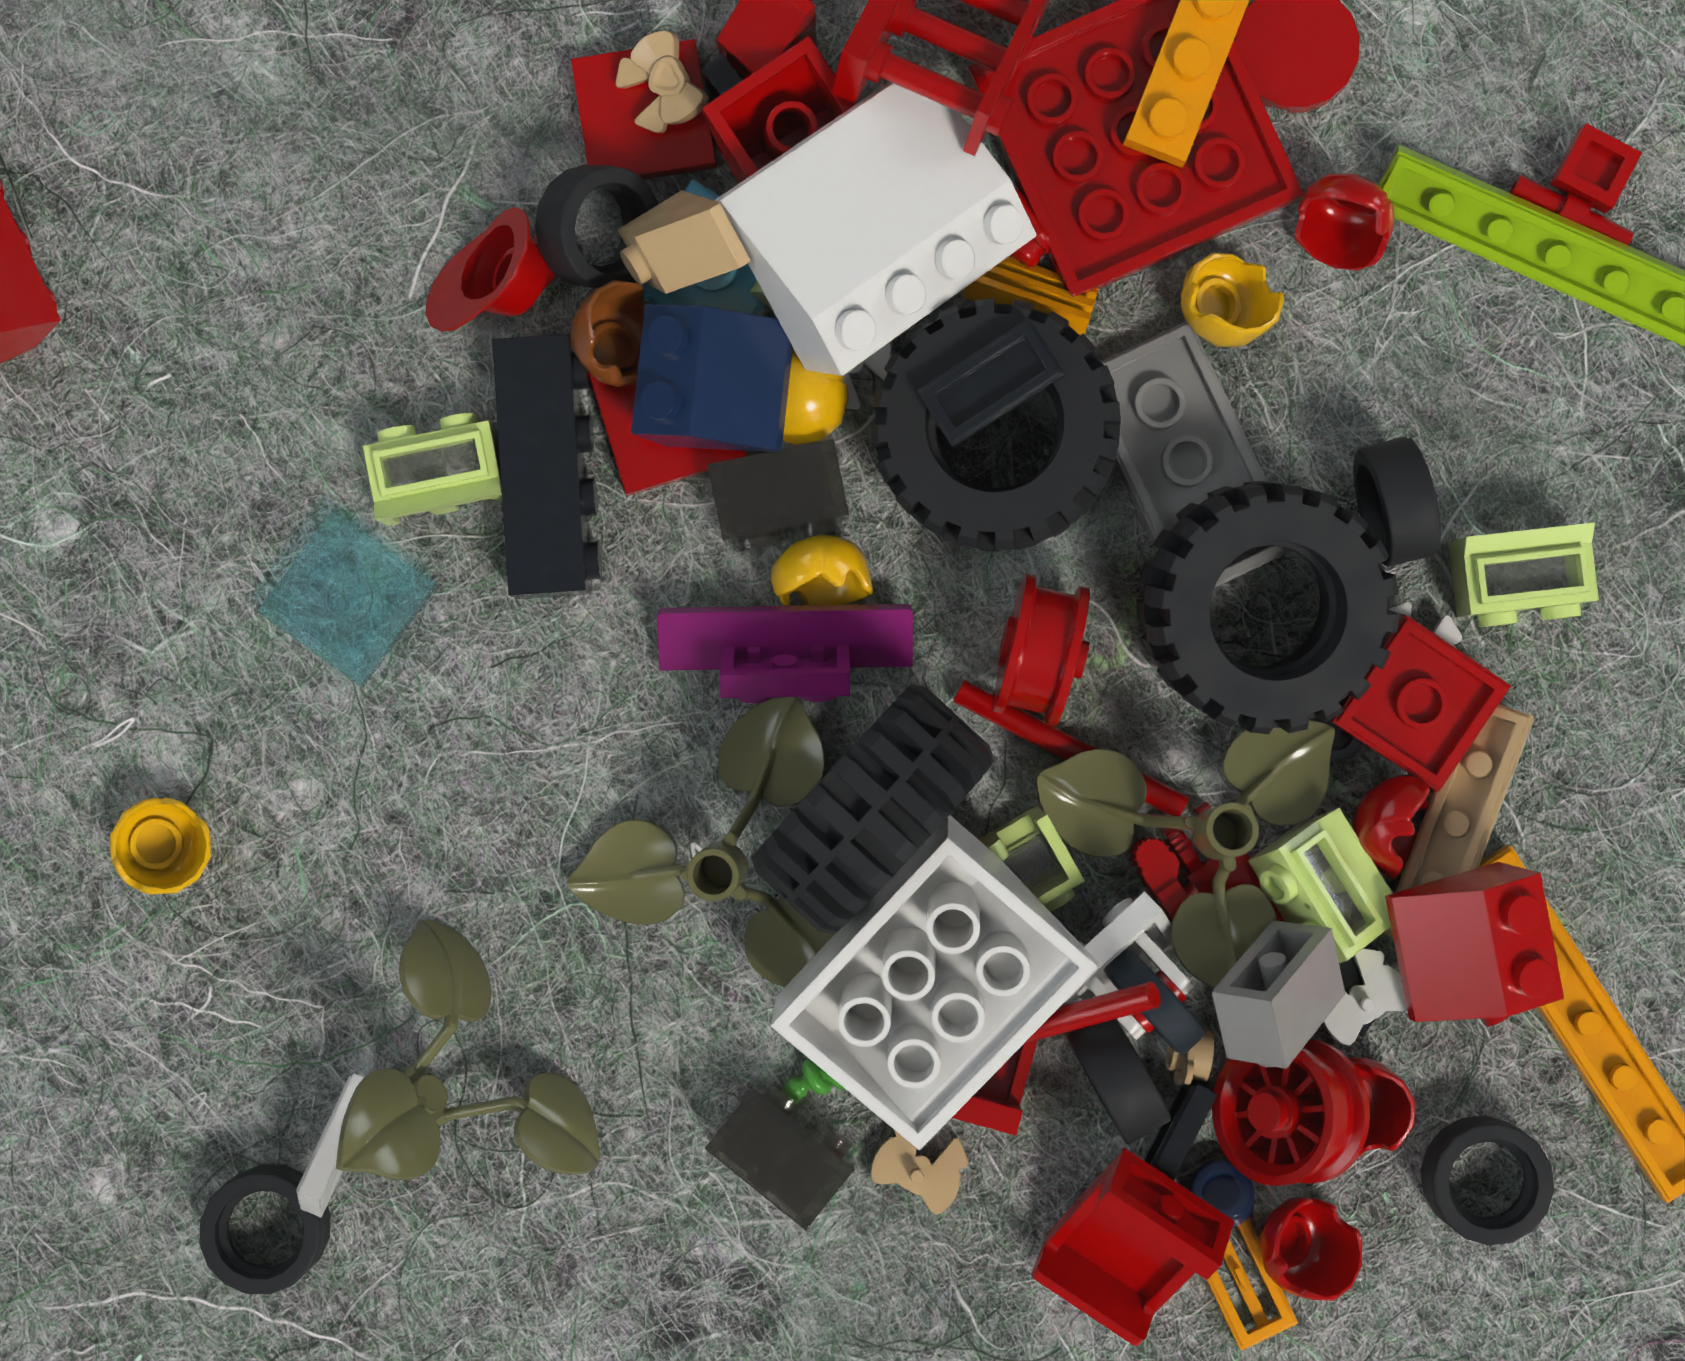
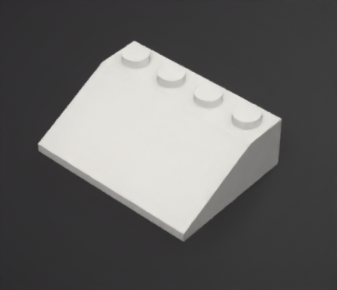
M888 82L714 200L722 205L751 260L748 265L804 369L807 371L843 376L1037 236L1011 179L984 144L981 143L975 156L963 151L971 128L959 112L891 82Z
M949 815L893 878L848 924L842 927L776 996L770 1026L920 1150L1099 966L1092 955L1005 863Z

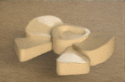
M658 31L644 36L632 50L631 59L623 58L620 61L616 79V86L618 88L627 89L649 81V89L659 94L635 119V123L656 133H664L668 124H682L693 119L701 112V108L708 103L706 92L690 82V78L682 62L679 60V39L674 33Z
M894 1130L895 1136L887 1138L878 1147L873 1156L870 1168L872 1181L877 1184L898 1183L901 1187L916 1195H920L932 1213L935 1215L942 1214L952 1204L958 1193L961 1179L958 1169L965 1168L969 1163L960 1140L953 1138L931 1164L925 1155H915L917 1148Z

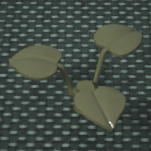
M774 697L756 705L733 724L723 739L718 761L722 780L726 785L735 790L751 791L748 801L729 832L724 836L723 841L714 842L706 846L691 859L689 864L676 863L677 845L670 833L651 821L641 819L620 822L609 828L596 840L581 864L568 878L567 887L579 899L596 911L611 918L637 925L660 923L669 919L682 907L685 899V890L678 875H682V878L688 882L692 892L703 900L721 901L732 894L739 901L747 899L761 903L767 909L759 911L749 920L744 935L745 953L749 963L763 978L773 984L786 987L835 934L818 931L781 896L777 901L767 892L746 887L743 882L748 871L747 859L736 844L757 809L762 796L774 805L791 806L802 801L822 779L825 768V753L822 741L803 703L798 697Z
M1308 720L1307 730L1287 733L1281 728H1273L1270 734L1250 733L1247 730L1240 733L1225 751L1222 761V773L1225 780L1234 789L1242 792V794L1236 799L1235 803H1226L1207 809L1198 817L1139 813L1138 811L1143 806L1147 795L1143 774L1136 764L1125 755L1105 749L1081 752L1056 766L1041 771L1036 779L1038 800L1042 811L1048 815L1060 838L1076 851L1092 857L1106 858L1125 852L1133 840L1134 824L1145 827L1193 831V839L1198 850L1206 857L1218 860L1219 867L1212 881L1213 894L1196 893L1187 897L1179 905L1171 922L1170 937L1174 953L1180 964L1196 979L1214 989L1273 920H1276L1275 912L1269 899L1254 885H1238L1225 891V883L1230 871L1236 869L1235 857L1249 852L1258 840L1259 825L1253 811L1262 821L1278 826L1297 824L1315 813L1325 797L1329 783L1330 754L1335 730L1330 725Z
M427 919L417 922L416 929L405 943L400 956L399 975L401 986L406 997L420 1013L432 1019L444 1018L443 1027L417 1061L405 1069V1075L398 1070L384 1068L367 1075L358 1084L349 1101L341 1125L336 1168L341 1171L375 1174L393 1180L416 1179L432 1169L438 1159L440 1150L438 1126L450 1120L504 1110H514L520 1113L514 1125L515 1140L524 1154L534 1163L551 1172L565 1175H583L598 1166L600 1149L591 1107L582 1091L572 1081L562 1075L541 1073L532 1077L525 1085L524 1099L512 1096L453 1108L446 1107L448 1094L444 1084L436 1076L426 1075L425 1069L457 1030L458 1018L467 1022H476L486 1015L491 1000V984L483 960L464 937L450 927Z

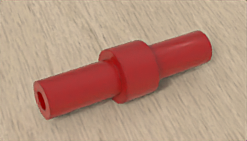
M1522 175L1518 176L1509 193L1626 245H1629L1633 238V231L1591 211L1592 203L1570 192L1562 196Z

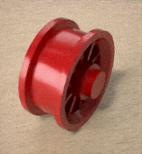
M1025 573L1012 616L1007 618L996 664V666H999L993 695V712L1002 714L1007 705L1042 713L1045 715V724L1055 727L1058 725L1073 678L1081 679L1088 656L1090 642L1083 640L1089 609L1090 588L1078 586L1075 593L1070 594L1037 586L1036 575Z
M1309 1039L1287 1069L1264 1067L1257 1063L1228 1059L1220 1071L1214 1088V1092L1218 1095L1212 1105V1118L1216 1137L1231 1164L1247 1178L1269 1186L1325 1182L1340 1176L1348 1170L1362 1152L1370 1125V1105L1366 1087L1353 1063L1334 1046L1319 1040Z

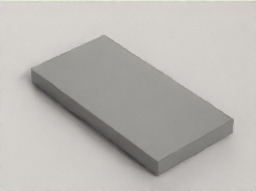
M1187 321L1102 361L1104 366H1108L1112 375L1117 400L1120 404V442L1115 465L1153 543L1162 529L1170 531L1179 522L1176 516L1179 511L1189 503L1200 504L1207 500L1208 492L1224 486L1232 488L1243 486L1244 482H1268L1198 335L1189 327ZM1270 545L1251 548L1239 555L1227 566L1215 587L1279 558L1292 550Z

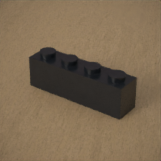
M570 334L492 339L508 596L515 599L592 595V579H602L599 541H589L588 516L598 515L597 486L595 477L585 478L584 453L594 452L593 423L591 414L581 415L580 390L590 389V372L577 358L571 344Z

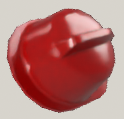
M512 207L503 211L484 232L461 249L442 268L432 284L426 301V317L431 327L441 332L452 331L470 322L482 311L514 317L524 314L533 306L539 295L556 277V274L549 269L540 254L537 238L530 233V221L524 210Z

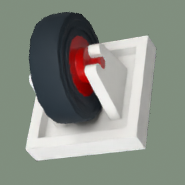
M1144 891L1135 901L1131 898H1126L1114 906L1102 921L1104 929L1087 945L1079 942L1098 962L1099 967L1065 1002L1070 1004L1151 981L1159 990L1160 1006L1148 1011L1121 1017L1117 1020L1136 1040L1145 1032L1149 1034L1154 1029L1176 1053L1178 1052L1180 1055H1183L1196 1045L1206 1032L1183 1004L1187 999L1185 995L1194 988L1193 985L1164 954L1172 947L1170 937L1171 923L1163 910ZM1152 964L1159 969L1156 974L1149 968Z

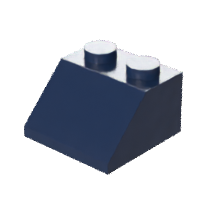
M645 304L631 434L666 447L782 452L793 346L779 320L708 306Z

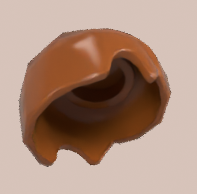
M612 280L599 287L586 297L571 322V344L581 364L600 382L616 387L633 386L637 382L645 304H647L643 298L645 288L637 283Z

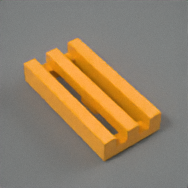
M1008 256L965 287L962 297L974 302L975 300L994 298L996 304L1013 305L1014 299L1033 303L1034 309L1048 315L1053 311L1068 320L1069 326L1079 335H1082L1083 333L1085 334L1099 289L1090 291L1083 296L1077 295L1072 297L1069 291L1065 290L1057 272L1039 266L1027 268L1013 257Z
M1249 1218L1237 1226L1279 1316L1270 1320L1267 1319L1230 1239L1225 1251L1224 1260L1256 1327L1245 1330L1217 1271L1206 1280L1241 1351L1298 1324L1283 1289L1272 1281L1264 1269L1259 1239Z

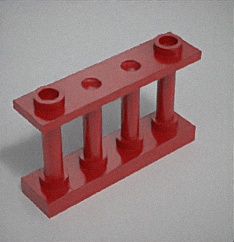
M869 0L841 52L832 94L856 103L867 80L878 84L881 78L973 118L974 120L963 151L975 156L986 132L998 136L1014 100L1005 96V93L1050 0H1030V2L1025 0H959L1018 26L1008 47L916 8L917 0ZM906 32L995 71L985 94L893 54V46L887 44L891 34L902 38Z

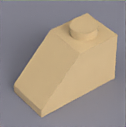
M683 190L618 229L620 236L627 246L620 251V255L631 276L639 285L647 282L649 286L665 294L739 269L751 262L722 205L719 202Z

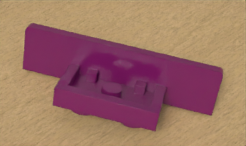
M909 604L661 608L657 613L659 670H720V698H736L744 703H762L770 700L772 697H800L809 702H826L834 699L836 696H850V668L913 667V610Z

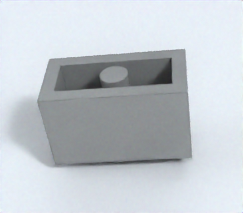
M1273 920L1213 989V1001L1227 1058L1257 1063L1264 1067L1287 1069L1345 995L1332 928Z

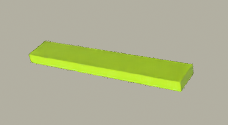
M1398 145L1378 184L1387 193L1388 199L1393 202L1395 219L1685 347V270L1407 147Z

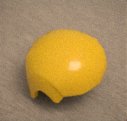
M1210 253L1192 266L1186 273L1180 297L1181 309L1185 320L1198 336L1216 347L1235 348L1248 344L1275 325L1279 320L1285 301L1284 293L1281 291L1273 292L1269 288L1266 280V267L1264 265L1244 262L1238 256L1229 253Z
M794 348L792 351L783 441L793 445L823 441L841 424L849 397L848 388L844 382V375L838 376L805 370Z
M821 534L796 541L775 561L771 568V582L774 592L779 596L784 606L790 604V595L793 591L801 596L806 605H843L861 600L874 592L870 570L862 550L856 543L836 535Z
M168 797L163 799H143L122 812L109 836L111 864L119 876L129 886L149 895L175 894L199 880L211 858V835L206 821L185 803Z

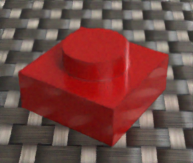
M1585 123L1576 132L1549 185L1564 193L1570 192L1592 203V208L1606 214L1614 208L1642 152Z

